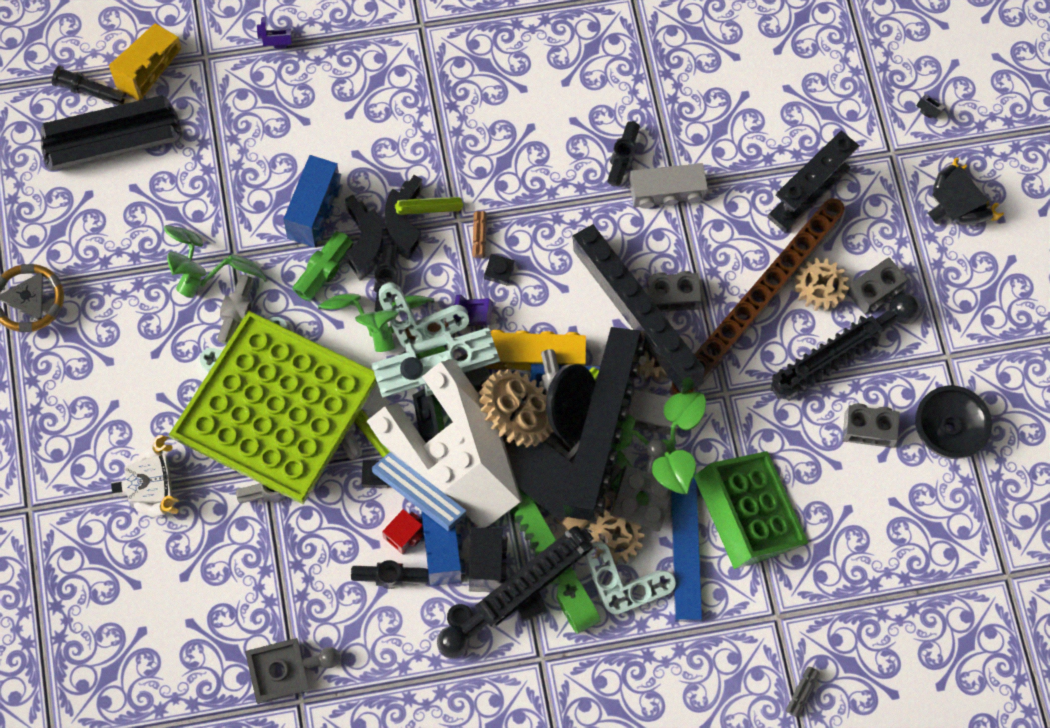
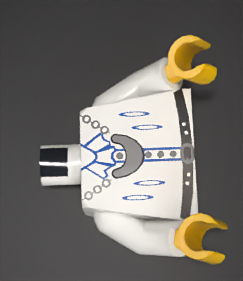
M163 435L157 436L153 445L133 459L130 465L125 467L126 480L111 482L114 498L128 496V501L132 508L152 518L169 512L172 514L179 512V509L174 508V503L179 502V499L173 497L169 461L166 455L162 454L163 451H172L173 447L172 445H164L165 441L170 437Z

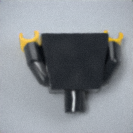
M958 157L954 159L951 165L938 173L933 186L934 193L932 194L938 205L927 213L935 224L946 216L954 224L967 225L988 220L997 221L1004 215V212L997 213L995 211L999 203H994L990 208H987L990 206L989 200L966 174L967 164L962 167L957 165L960 160Z

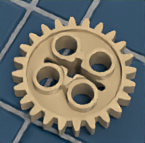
M507 369L505 372L499 370L496 374L493 373L482 384L483 388L479 391L482 397L479 399V402L484 406L480 410L481 412L488 413L485 421H492L494 423L491 429L498 428L500 430V437L505 434L509 443L515 439L517 446L524 443L526 447H529L531 444L537 446L540 442H544L553 432L546 413L547 395L542 394L543 387H536V380L530 382L528 381L527 374L520 377L518 370L512 374L510 369ZM524 396H526V399H525V401L523 402V404L517 409V407H518V406L520 405V403H521L520 400H521ZM517 409L515 416L510 421V416Z

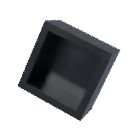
M471 527L469 592H492L506 581L507 563L502 562V559L507 558L508 537H502L503 528Z

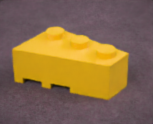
M154 23L109 64L116 88L126 92L127 95L137 101L142 100L182 49L179 37Z

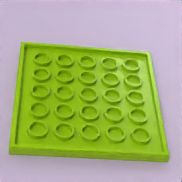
M248 310L172 428L169 437L304 505L376 386L377 380L373 370Z

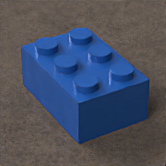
M309 155L283 218L287 239L314 248L317 241L323 239L326 230L324 224L326 219L332 217L334 205L332 204L335 197L339 198L343 184H340L341 173L338 170V163Z

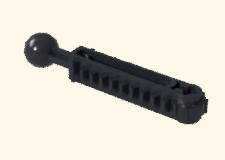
M901 293L896 295L891 301L890 310L876 319L872 315L868 318L861 315L858 324L852 322L850 329L844 328L842 334L836 333L834 340L828 338L826 345L823 343L819 344L818 350L811 349L810 355L803 354L802 360L797 358L794 365L789 363L786 370L780 369L777 374H773L771 391L774 392L777 399L781 398L789 401L791 398L799 396L800 390L807 391L808 385L815 386L816 380L822 381L824 375L830 376L833 369L838 371L840 364L846 366L848 359L854 361L856 354L863 355L864 349L869 351L872 345L878 347L883 331L897 322L903 324L912 323L920 316L921 303L919 299L911 293Z
M577 525L569 529L477 603L475 607L479 612L460 627L452 625L442 629L437 637L439 652L449 659H458L468 651L470 638L488 624L492 628L497 627L581 558L586 556L594 548V545L591 543L594 539L586 528L581 530Z

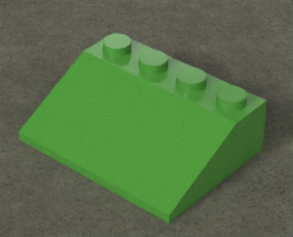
M768 451L713 462L694 475L734 569L754 565L808 544Z

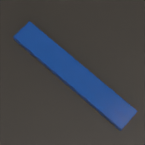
M693 477L687 495L672 491L670 497L673 576L676 582L674 588L675 622L702 620L697 482Z

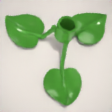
M171 225L164 226V231L171 238L189 246L188 257L170 251L167 255L172 275L183 274L176 287L180 294L194 298L199 286L205 287L207 281L225 265H230L241 272L262 278L264 282L267 281L263 271L255 263L247 258L233 254L225 258L202 279L201 277L205 276L207 272L200 264L193 262L192 257L195 246L202 247L203 240L188 229Z
M355 293L339 294L318 305V310L321 308L339 309L349 305L357 307L360 315L356 316L355 320L367 327L369 336L373 338L375 351L386 352L395 348L392 335L395 331L391 323L390 327H388V322L392 319L396 320V317L399 315L397 310L386 309L365 313L358 301L361 299V295ZM420 295L405 296L410 309L429 301L435 302L434 298Z
M686 392L683 395L678 393L670 397L665 403L664 416L668 421L673 422L671 425L670 440H661L666 444L667 452L664 457L657 458L652 465L653 475L661 485L685 495L689 492L690 484L696 472V461L689 452L676 450V427L678 425L681 429L688 431L695 428L701 422L706 410V399L701 392ZM630 414L627 421L622 423L623 439L621 444H617L616 451L627 448L632 442V435L638 437L646 446L649 443L637 430H633L636 422Z

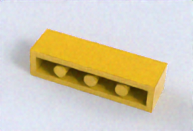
M503 330L490 331L500 362L485 366L486 369L531 371V364H543L541 353L549 349L555 351L558 365L580 364L585 366L586 335H580L577 332H568L563 335L555 334L551 331H544L540 334H530L529 331L525 330L516 331L515 333H505Z

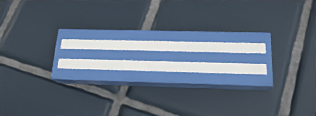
M391 452L372 467V472L447 531H450L466 516L467 510Z

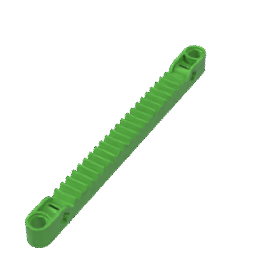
M439 346L416 355L419 360L445 352L446 349L444 346ZM519 489L522 502L511 509L509 513L515 514V523L520 522L519 530L520 532L525 531L524 539L530 540L529 547L530 549H535L534 556L536 557L555 542L556 539L534 501ZM572 567L550 583L551 585H559L556 595L557 602L576 634L601 622L594 604ZM567 589L570 593L575 592L574 598H571L570 595L565 597Z

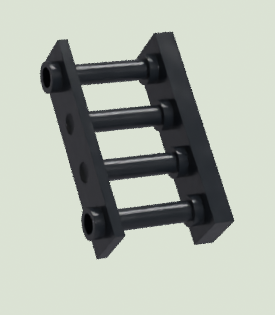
M841 130L776 193L775 196L781 202L768 214L767 218L786 233L849 172L850 166L845 161L860 145Z

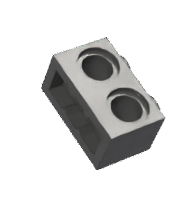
M888 257L853 281L849 286L847 294L864 314L871 310L876 312L886 304L885 300L890 297L894 299L896 295L904 292L905 289L903 287L908 279L891 258ZM883 278L890 279L893 284H887ZM864 291L871 292L874 297L866 296Z
M681 271L670 275L664 272L655 273L648 277L647 294L661 312L699 310L701 293L698 273H691L690 271ZM688 287L692 292L684 293L680 288ZM663 288L667 293L659 294L655 289Z
M861 403L849 405L844 413L842 442L893 448L898 441L900 412L892 411V408L889 407L868 408L867 405ZM853 419H860L864 426L859 427L855 425ZM878 422L886 423L889 430L881 429Z

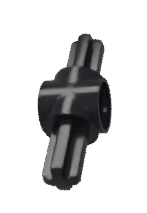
M628 121L626 123L622 138H618L614 144L610 159L612 167L607 182L613 187L621 185L625 171L630 169L638 147L635 141L640 129V125L636 121ZM624 151L627 152L629 155L622 156L619 154V152Z
M393 244L384 245L381 264L377 265L375 270L373 289L377 293L375 312L384 310L379 300V289L386 283L380 281V279L388 276L392 280L387 283L398 285L399 268L396 266L398 248ZM387 292L386 297L391 299V292Z
M386 560L377 562L376 566H352L351 580L376 582V586L394 589L402 587L403 583L426 584L428 582V569L403 567V563ZM386 570H394L397 573L396 577L391 580L385 579L382 575Z

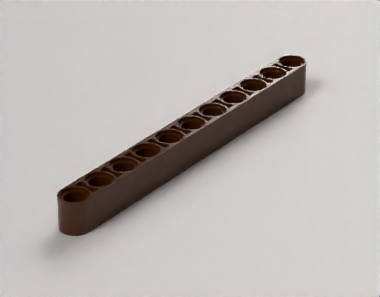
M830 198L821 205L694 354L704 366V382L797 274L799 268L808 261L836 228L845 211L841 200ZM827 211H834L836 215H830ZM817 227L821 229L822 232H815L812 228ZM798 245H805L807 247V250L800 249ZM783 262H790L793 267H787ZM768 279H775L778 284L773 285L769 283ZM759 296L764 302H756L753 297ZM738 314H745L749 319L742 320L738 317ZM729 331L734 337L727 338L722 332ZM714 349L719 355L712 356L707 350ZM672 381L670 394L676 395L681 393L676 389V385ZM702 384L698 385L697 387L693 388L688 392H697V390L702 386Z

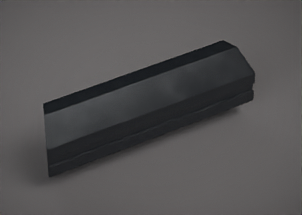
M160 95L45 122L41 127V151L45 167L53 171L178 141L183 134L178 114L168 98Z

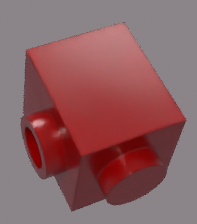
M402 509L382 531L383 539L403 554L410 546L415 547L423 538L422 520L414 512L408 513Z

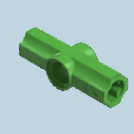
M336 231L322 250H318L312 255L308 261L307 269L292 287L293 291L303 300L310 302L323 284L331 281L336 275L340 262L346 256L345 252L353 247V241L346 234Z

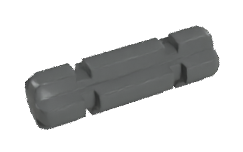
M807 667L803 674L804 679L800 680L792 696L793 701H790L786 708V712L790 715L798 717L804 708L802 705L806 703L814 687L813 683L817 681L820 675L817 669Z

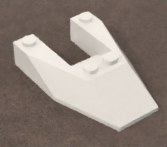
M454 359L441 361L422 377L453 421L452 424L425 443L399 403L383 407L368 419L367 423L380 442L393 455L467 510L465 517L477 527L487 528L521 503L522 498L503 438L499 436L500 430L498 428L492 430L491 427L494 423L492 421H485L488 413L481 412L480 410L484 406L479 402L481 397Z

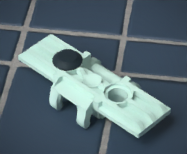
M485 328L456 338H451L450 332L446 331L443 332L444 335L412 345L410 343L405 344L407 353L371 363L382 398L423 385L426 396L433 395L434 393L422 376L441 361L454 359L453 353L459 348L464 349L468 354L467 359L464 361L455 360L463 373L500 362L490 329ZM446 344L448 347V351L419 360L415 356L417 353Z

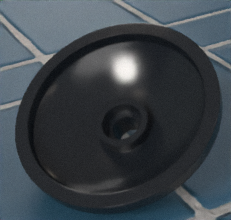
M568 364L562 367L553 377L546 396V413L549 424L560 439L569 442H576L581 439L596 384L592 373L580 364Z
M947 385L930 391L921 400L915 414V426L921 441L929 450L944 458L964 459L976 454L985 446L991 435L992 419L987 405L976 393L961 386ZM945 425H951L953 431L947 430Z

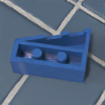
M421 511L430 586L461 583V575L465 574L464 559H459L458 549H462L461 533L456 534L455 526L450 531H447Z

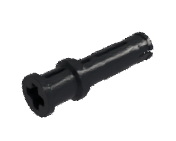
M58 65L54 70L51 83L55 87L60 85L71 89V92L74 94L82 92L115 105H122L126 100L123 98L126 97V92L86 79L80 72L73 73L65 70L61 65Z

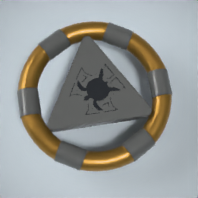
M21 264L8 269L0 276L1 293L8 281L20 274L36 273L33 277L0 294V301L37 319V321L15 322L6 316L0 306V323L3 326L16 332H33L48 326L57 318L64 303V289L58 276L50 269L38 264ZM44 276L54 289L55 300L47 314L42 318Z

